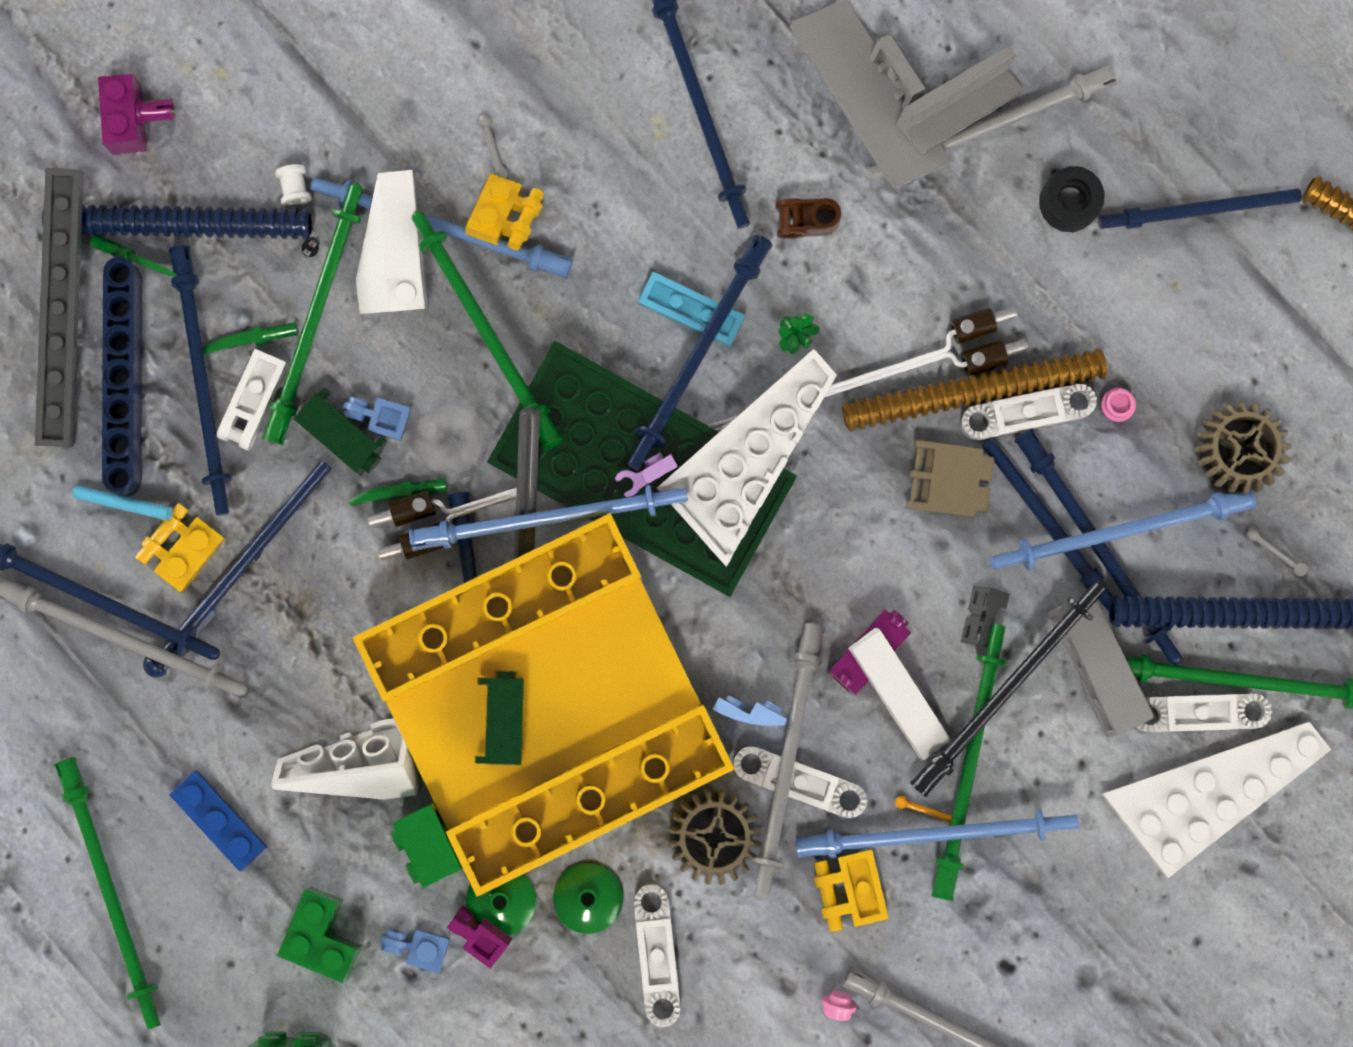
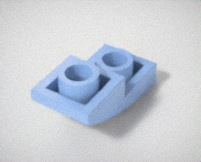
M729 695L726 700L718 698L712 708V711L724 717L746 724L783 726L787 721L786 718L781 716L783 709L767 700L764 701L763 705L756 702L749 714L743 711L746 707L744 703Z

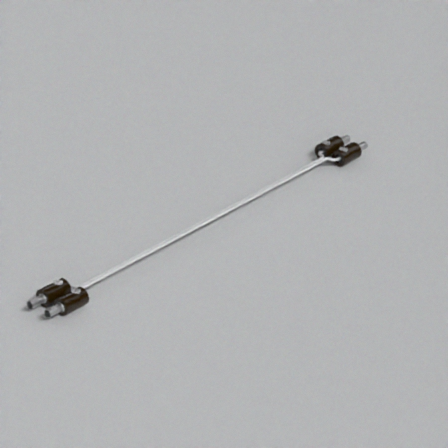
M1011 307L993 313L991 308H986L950 320L951 331L946 336L947 345L945 348L832 384L825 397L948 357L958 367H964L968 376L1008 364V356L1029 349L1026 339L1004 345L1001 340H997L961 352L962 362L958 361L957 357L948 351L952 346V336L955 342L960 344L997 332V324L1017 318L1016 309ZM737 416L707 426L720 432ZM517 487L452 509H447L440 500L432 499L429 491L426 490L389 502V510L368 516L367 519L371 528L392 521L396 527L436 515L434 504H436L442 512L450 514L446 518V521L450 524L453 518L515 499ZM436 523L427 527L438 526L440 524ZM408 532L399 535V543L378 549L381 561L402 554L405 555L406 560L443 549L444 547L438 546L413 551Z

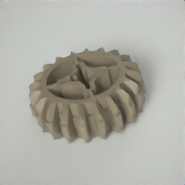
M1244 401L1238 402L1236 408L1229 403L1223 406V412L1215 410L1211 413L1213 421L1207 419L1202 423L1204 429L1208 432L1197 434V438L1205 442V444L1195 448L1197 453H1205V457L1198 461V465H1209L1210 470L1206 471L1204 475L1206 478H1209L1216 474L1218 476L1215 481L1216 487H1221L1227 481V492L1229 493L1235 492L1238 486L1239 490L1244 494H1248L1251 488L1257 493L1263 490V483L1271 486L1275 483L1274 476L1279 477L1283 475L1284 470L1279 464L1289 463L1290 458L1282 454V452L1291 449V444L1282 443L1281 438L1287 436L1289 431L1282 430L1279 432L1276 426L1281 424L1282 419L1277 418L1270 421L1271 409L1267 408L1259 414L1258 403L1251 404L1249 409H1247ZM1231 422H1245L1252 425L1244 434L1234 430L1230 432L1224 428ZM1261 434L1266 440L1268 453L1259 444ZM1219 439L1220 444L1227 451V458L1225 462H1223L1219 453ZM1248 439L1246 442L1247 445L1245 446V451L1247 453L1238 457L1240 455L1239 451L1241 450V445L1239 443ZM1243 462H1247L1252 466L1257 464L1261 467V470L1253 475L1235 472V469Z
M705 790L706 801L700 802L698 795L693 794L691 797L696 805L690 808L687 803L682 802L680 806L687 812L684 817L677 813L672 815L675 821L681 823L680 827H668L669 833L678 834V839L668 841V846H679L681 850L674 853L672 859L676 861L684 857L686 862L681 865L680 870L685 872L690 866L694 867L695 870L691 875V879L695 881L699 878L700 872L706 873L704 881L707 885L711 884L712 874H718L720 885L725 884L723 873L726 872L730 873L734 881L738 880V874L734 869L740 866L747 873L750 868L743 862L744 859L748 857L752 860L758 857L755 853L749 851L750 847H762L761 841L752 840V834L762 833V828H750L749 823L758 819L757 814L754 813L745 817L743 813L748 810L750 804L745 802L738 809L734 805L738 801L739 796L733 794L729 803L725 802L724 790H719L718 800H712L711 790ZM714 807L711 823L707 827H687L697 813ZM725 809L735 814L743 827L744 836L728 833L724 829L723 816ZM719 818L718 828L722 829L720 834L724 833L726 838H731L733 841H718L717 846L714 847V853L711 855L712 847L708 845L710 840L705 841L704 836L696 834L712 833L713 827L716 825V819ZM685 838L698 840L706 845L705 864L700 863L690 854ZM723 847H742L739 854L732 861L716 866L718 853Z

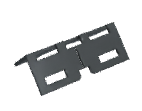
M973 585L968 610L973 615H970V618L967 617L965 620L961 643L987 648L995 615L1000 608L1007 609L1010 594L990 587ZM976 591H978V596H977L976 604H974V600H975V596H976ZM987 593H990L987 606H984ZM983 611L987 612L985 621H981ZM968 626H970L968 638H966ZM981 626L982 629L979 640H977L979 627Z

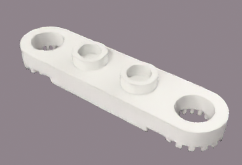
M1074 384L969 407L961 417L960 426L962 432L968 438L984 440L1027 431L1032 428L1036 429L1070 422L1090 415L1096 407L1097 397L1095 392L1085 384ZM1076 392L1085 395L1088 402L1086 409L1074 410L1071 404H1069L1070 395ZM976 413L984 415L988 422L986 430L977 432L971 429V426H969L970 416Z
M1259 694L1147 697L1145 699L1148 705L1154 706L1158 712L1157 721L1152 725L1143 723L1136 728L1143 732L1257 729L1268 724V721L1271 719L1272 710L1267 698ZM1251 701L1257 702L1262 709L1261 717L1257 721H1251L1245 717L1244 707Z
M749 746L737 752L734 757L733 767L735 773L741 779L775 791L782 756ZM751 753L759 757L761 767L757 773L747 774L742 770L741 760L746 754ZM795 762L788 797L845 818H854L863 813L867 805V796L859 785ZM847 790H853L859 797L858 806L851 811L843 809L839 802L841 794Z
M647 884L642 886L634 897L645 1012L652 1024L657 1027H667L677 1021L681 1011L669 898L661 886ZM648 892H655L661 897V907L655 912H648L641 905L643 895ZM661 998L669 1000L673 1005L672 1014L663 1019L658 1018L653 1013L654 1003Z

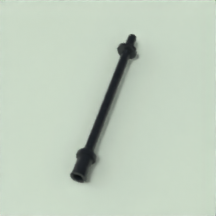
M1096 580L1077 602L1069 596L1067 602L1072 608L945 750L936 754L932 752L928 757L930 761L910 781V784L919 793L927 797L930 791L946 774L950 776L954 771L952 767L956 757L1082 617L1090 621L1094 618L1088 610L1106 591L1107 584L1104 580Z

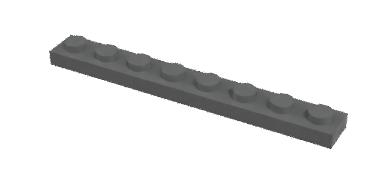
M45 168L35 446L73 447L84 171L76 169Z

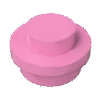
M1124 388L1110 389L1101 400V410L1104 416L1114 422H1123L1129 419L1136 409L1134 396Z
M832 991L831 994L824 995L821 1002L824 1006L823 1013L827 1017L839 1021L850 1020L851 1014L856 1012L857 1004L851 1000V995L842 991Z

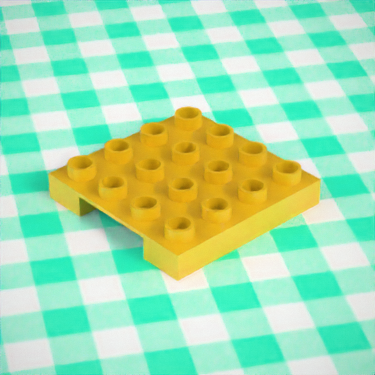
M611 513L352 637L382 701H386L447 828L446 834L477 897L734 770L704 705L700 703L640 580L641 575ZM495 671H517V679H524L521 765L475 763V756H485L487 685H477V678H495Z

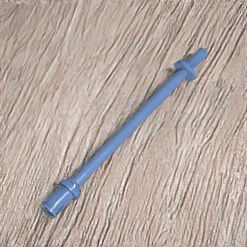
M314 177L310 190L339 199V207L342 209L349 186L354 182L347 180L344 186H340ZM362 193L358 206L370 210L373 196ZM425 214L436 232L443 231L448 236L524 260L530 266V270L535 272L540 269L565 279L569 276L573 264V258L547 251L545 246L540 244L531 248L521 246L520 250L515 251L507 246L508 241L500 239L496 246L466 235L464 226Z
M646 485L644 495L455 526L452 523L449 524L448 521H441L438 526L410 529L409 538L413 551L443 546L444 549L452 548L453 544L459 539L603 516L609 513L614 514L648 508L649 514L655 516L656 506L688 501L686 488L653 493L651 485Z
M1250 489L1248 494L1237 491L1223 495L1218 492L1212 494L1207 503L1031 546L1026 539L1020 540L1019 550L990 557L991 567L993 570L1023 563L1026 570L1034 569L1036 559L1207 516L1223 520L1229 514L1255 509V494L1252 489Z
M1037 809L1035 813L1036 818L846 836H841L839 833H835L834 830H827V834L796 836V848L798 858L829 855L830 858H836L837 854L846 849L1037 832L1040 841L1045 840V831L1079 828L1077 814L1043 817L1042 809Z

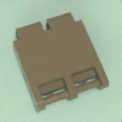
M923 440L914 441V448H917L914 470L910 471V478L913 479L910 501H906V509L974 518L976 512H988L991 488L980 487L979 482H992L993 457L983 456L984 449ZM924 450H926V457L924 460L925 465L923 472L921 471L923 452ZM922 480L920 502H917L919 482Z

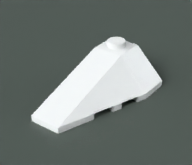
M413 170L384 172L377 175L356 276L360 314L425 309L428 307L422 251L418 247L421 238L411 218L413 212L417 211Z
M394 718L372 723L370 724L371 730L352 736L351 732L340 735L341 741L322 748L316 744L279 758L271 786L274 790L385 800L417 795L421 774Z

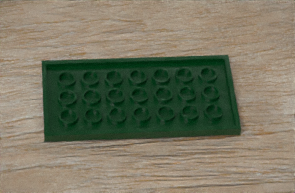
M554 340L528 388L536 402L547 405L550 410L548 415L564 440L544 451L539 441L537 491L566 507L626 498L624 493L632 489L633 481L628 477L616 481L615 477L618 473L625 470L639 473L646 469L642 465L641 469L637 471L630 468L627 463L642 439L636 433L637 428L650 425L663 401ZM521 402L487 460V463L516 479L519 413L524 408ZM675 408L660 434L665 439L664 446H653L646 460L660 452L664 458L671 454L678 467L647 484L651 485L653 493L659 492L657 487L719 432ZM783 468L764 503L748 527L746 534L733 553L727 567L671 504L656 506L655 516L649 514L648 508L611 515L622 538L731 597L797 475ZM646 485L640 488L633 496L644 495ZM603 516L591 517L588 519L595 521Z

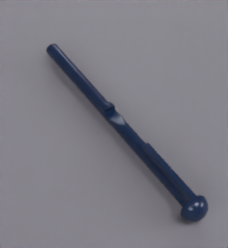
M323 460L318 463L178 630L185 632L192 626L197 628L196 637L216 615L217 611L213 608L241 577L250 563L260 558L264 548L332 470ZM168 640L162 649L178 655V645ZM145 657L143 661L145 673L153 678L165 676L171 668L148 657Z

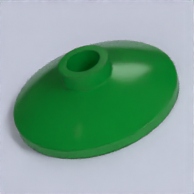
M581 863L569 868L557 881L553 894L554 908L559 919L568 928L584 934L597 933L612 925L619 916L623 905L622 887L617 877L608 868L596 863ZM586 892L592 893L595 898L594 903L590 906L584 905L581 901V896Z
M524 874L478 897L470 884L466 895V908L473 913L476 923L480 924L486 918L510 936L521 931L530 922L536 908V894L532 883ZM500 895L506 898L507 904L505 908L498 909L495 907L494 898Z

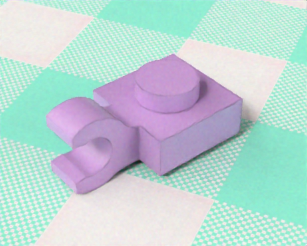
M660 452L643 463L646 468L643 471L634 473L625 470L618 473L615 477L616 481L624 477H628L633 481V487L624 493L625 497L635 495L643 486L678 467L672 455L670 454L664 458Z

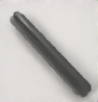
M523 408L519 413L516 516L536 513L540 412L535 408ZM535 527L515 530L514 559L534 550Z

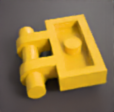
M490 173L465 227V234L496 246L501 236L504 235L510 238L507 243L510 249L520 250L522 243L527 241L531 234L530 225L534 217L539 216L543 207L541 201L544 192L538 188H533L529 197H520L522 184ZM513 211L521 213L518 221H509Z
M178 502L173 508L171 519L169 521L162 520L163 522L151 537L147 536L141 543L143 547L135 558L146 565L156 555L162 561L153 572L179 592L184 593L226 538L199 517H196L189 527L185 525L181 520L189 510ZM175 530L181 537L168 551L162 544Z
M872 849L837 857L840 871L830 873L827 860L814 862L816 876L813 878L815 887L820 888L824 905L821 908L823 919H827L830 932L843 929L841 916L851 914L854 927L889 919ZM843 882L848 902L838 904L833 884Z

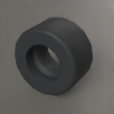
M1069 166L1058 170L1048 179L1040 193L1039 208L1043 218L1051 227L1061 232L1080 231L1089 226L1100 214L1104 205L1105 191L1101 181L1092 171L1083 167ZM1070 187L1080 191L1085 199L1084 205L1080 210L1072 212L1060 204L1059 194L1063 189Z

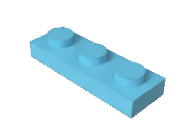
M652 272L638 301V305L699 334H702L719 304L655 272ZM731 309L714 341L731 348L745 319V315Z

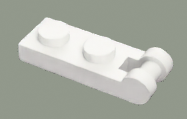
M254 349L219 426L217 438L226 442L229 439L239 443L240 448L247 451L252 449L259 428L287 369V362ZM238 417L248 421L244 430L235 427Z

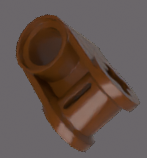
M790 198L779 200L775 203V208L779 210L780 229L777 230L778 238L798 239L809 236H828L836 232L840 226V206L830 198ZM826 210L830 211L835 216V219L831 223L824 224L818 221L816 215ZM790 214H793V224H790Z

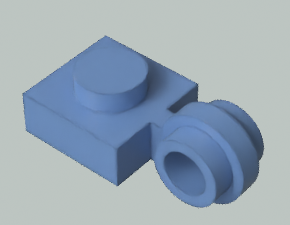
M349 397L348 403L344 402L342 409L345 410V418L363 423L365 417H369L371 419L367 429L368 432L398 441L402 440L411 407L378 397L374 410L368 409L369 402L354 397Z
M387 928L386 934L381 935L380 942L383 943L381 950L396 955H401L403 949L410 950L406 961L407 965L438 974L441 973L451 938L420 929L415 930L412 942L406 940V933Z

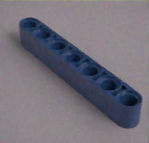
M115 257L107 261L103 269L102 481L109 491L128 497L137 493L142 481V276L138 268L129 260L123 257ZM122 269H129L130 273L127 280L117 283L116 275ZM129 302L127 314L117 317L116 308L118 305ZM122 336H129L128 346L124 350L117 351V340ZM127 369L129 371L128 380L124 384L117 385L116 375L121 370ZM127 403L129 406L128 414L122 419H117L115 415L117 407ZM127 437L129 441L127 450L117 454L115 450L116 442L120 438ZM127 471L129 476L127 484L122 488H117L115 484L116 476L120 472Z

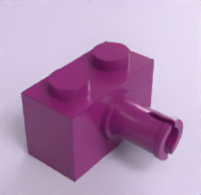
M133 74L98 77L102 144L113 155L146 152L145 122L175 120V113H172L175 110L172 98L143 101L142 86Z

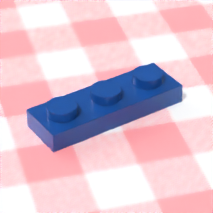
M198 770L194 771L169 794L239 872L243 871L268 847Z

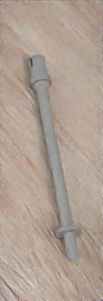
M1109 64L1086 75L1077 74L1072 77L1068 86L971 125L940 143V145L946 151L1069 99L1087 100L1090 98V94L1116 85V74ZM878 165L872 166L865 171V177L869 181L884 177Z
M0 577V599L19 606V611L28 614L37 610L205 682V692H213L216 687L237 696H243L247 692L246 684L222 674L224 667L220 663L214 664L209 669L42 598L40 590L36 587L29 586L27 588L8 580L6 577Z
M811 623L803 624L799 652L794 654L793 661L796 662L799 670L762 857L752 859V863L760 865L755 895L759 900H765L769 896L774 868L783 869L784 867L783 863L776 861L812 671L821 666L822 661L819 653L825 627Z
M852 966L845 976L842 987L870 1000L869 1004L874 1007L886 1004L969 1047H1001L892 992L890 986L887 985L888 981L882 978L878 981Z

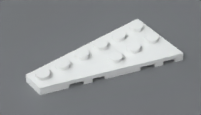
M815 349L811 350L657 487L659 492L686 488L688 501L671 504L672 507L726 567L787 463L793 449L802 437L812 416L817 411L837 376Z
M1304 722L1252 742L1235 746L1232 749L1172 768L1146 779L1132 782L1126 786L1101 793V795L1162 874L1169 878L1327 754L1331 748L1310 722Z

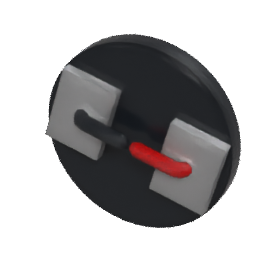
M313 240L305 241L301 248L302 253L307 257H313L319 251L318 244Z

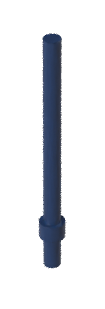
M1298 188L1141 210L1140 207L1127 208L1123 213L1099 216L1098 225L1100 229L1126 226L1127 229L1140 228L1144 223L1301 202L1302 195Z
M994 438L984 443L982 447L990 457L994 458V463L1052 539L1055 541L1067 538L1068 535ZM1078 549L1064 552L1065 556L1082 578L1079 580L1087 590L1096 580L1104 579L1097 568L1093 569ZM1108 588L1099 598L1107 611L1113 597Z

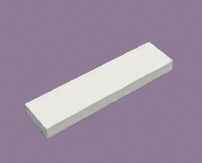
M873 629L848 648L920 759L924 761L932 752L935 753L951 741L880 629Z

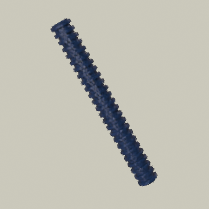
M82 204L81 235H85L86 232L90 235H96L99 232L101 236H105L109 232L112 236H116L120 232L122 236H127L128 233H131L132 236H138L139 233H142L143 236H149L152 233L153 236L158 237L163 233L165 237H169L171 233H174L175 237H180L182 234H185L186 237H191L192 234H195L196 237H202L203 234H206L208 238H212L216 234L218 238H223L224 234H227L229 238H233L235 235H238L239 238H244L245 235L255 238L256 235H259L261 239H265L267 235H270L271 239H276L277 235H280L282 239H287L288 236H291L292 239H298L299 236H302L303 239H308L312 230L311 213L307 208H304L302 212H299L297 208H293L291 212H288L287 208H282L281 211H277L276 208H271L270 211L260 208L259 211H256L254 207H250L248 211H245L244 207H239L238 211H235L233 207H228L227 210H224L223 207H217L216 210H213L212 207H206V210H203L201 206H197L195 210H192L190 206H186L182 210L180 206H175L174 209H171L169 206H164L163 209H160L159 206H153L150 209L147 205H144L139 209L137 205H133L128 209L127 205H121L120 208L116 205H110L109 208L106 205H99L96 208L94 204H90L86 208ZM43 209V212H42V225H43L44 209Z
M1113 596L1109 603V620L1113 627H1120L1121 624L1124 627H1131L1133 624L1134 627L1139 628L1144 624L1146 628H1150L1154 624L1155 627L1161 628L1165 624L1167 628H1172L1174 625L1178 628H1183L1186 624L1188 628H1194L1196 625L1199 628H1204L1206 625L1209 628H1215L1217 625L1219 628H1226L1227 626L1237 628L1239 625L1242 629L1248 628V626L1252 629H1256L1259 626L1262 629H1267L1270 626L1273 629H1278L1281 626L1283 629H1289L1290 627L1294 629L1301 627L1304 629H1310L1311 627L1314 629H1321L1322 627L1325 629H1332L1333 627L1335 629H1343L1344 627L1347 630L1353 629V599L1347 598L1343 601L1341 598L1334 600L1331 598L1324 600L1320 598L1313 600L1310 598H1304L1303 600L1300 598H1293L1292 600L1289 598H1282L1281 600L1279 598H1272L1270 600L1267 597H1263L1259 600L1257 597H1252L1249 600L1246 597H1242L1238 600L1236 597H1231L1228 600L1226 597H1220L1217 600L1215 597H1209L1206 600L1205 597H1198L1196 600L1194 597H1187L1185 600L1182 596L1176 599L1168 596L1164 600L1163 597L1157 596L1153 600L1151 596H1146L1144 599L1140 596H1135L1133 599L1130 596H1124L1123 599L1119 596Z

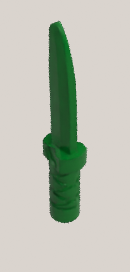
M97 234L91 239V247L104 253H109L111 256L126 258L130 262L134 261L168 276H178L175 272L157 263L135 255V251L128 247L120 246V244L113 243L111 240Z
M296 322L264 329L262 326L254 327L251 331L229 335L210 342L203 347V353L206 355L256 343L257 346L265 345L266 341H272L273 339L298 336V328Z
M440 478L414 483L409 480L403 481L402 484L369 490L353 497L349 501V505L355 506L379 500L407 497L426 490L430 494L447 492L446 479Z

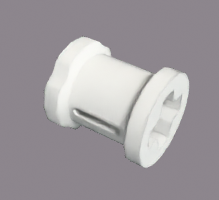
M287 165L275 170V177L280 179L283 197L280 199L282 206H300L312 200L311 194L306 191L303 174L306 173L304 165Z

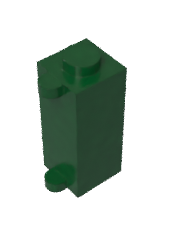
M323 388L318 394L315 393L293 419L359 476L364 472L369 474L380 463L382 458L379 455L383 451L382 448L386 445L387 440L381 436L374 443L325 401L331 392Z
M495 671V678H477V685H487L485 756H475V763L521 765L524 679H517V671Z

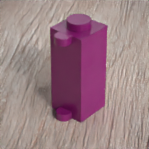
M884 609L855 642L873 629L878 628L895 651L911 634L906 628L909 622L897 611L892 610L889 613ZM849 649L827 672L852 696L856 695L869 681Z

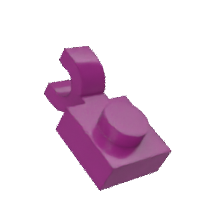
M465 906L460 908L447 926V929L467 940L462 948L489 969L492 968L513 939L486 918L480 924L476 923L475 916Z

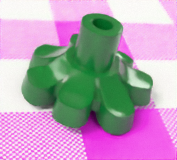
M804 313L801 317L794 316L791 318L790 316H785L781 319V327L778 333L782 337L779 346L783 352L788 350L790 354H795L798 352L800 344L805 349L811 345L812 339L809 335H816L819 332V326L812 323L814 320L813 316Z

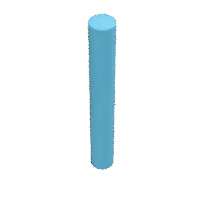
M79 485L73 490L74 499L169 521L173 515L172 507Z

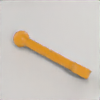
M900 795L895 799V805L899 809L907 807L951 823L952 816L908 801L904 795Z

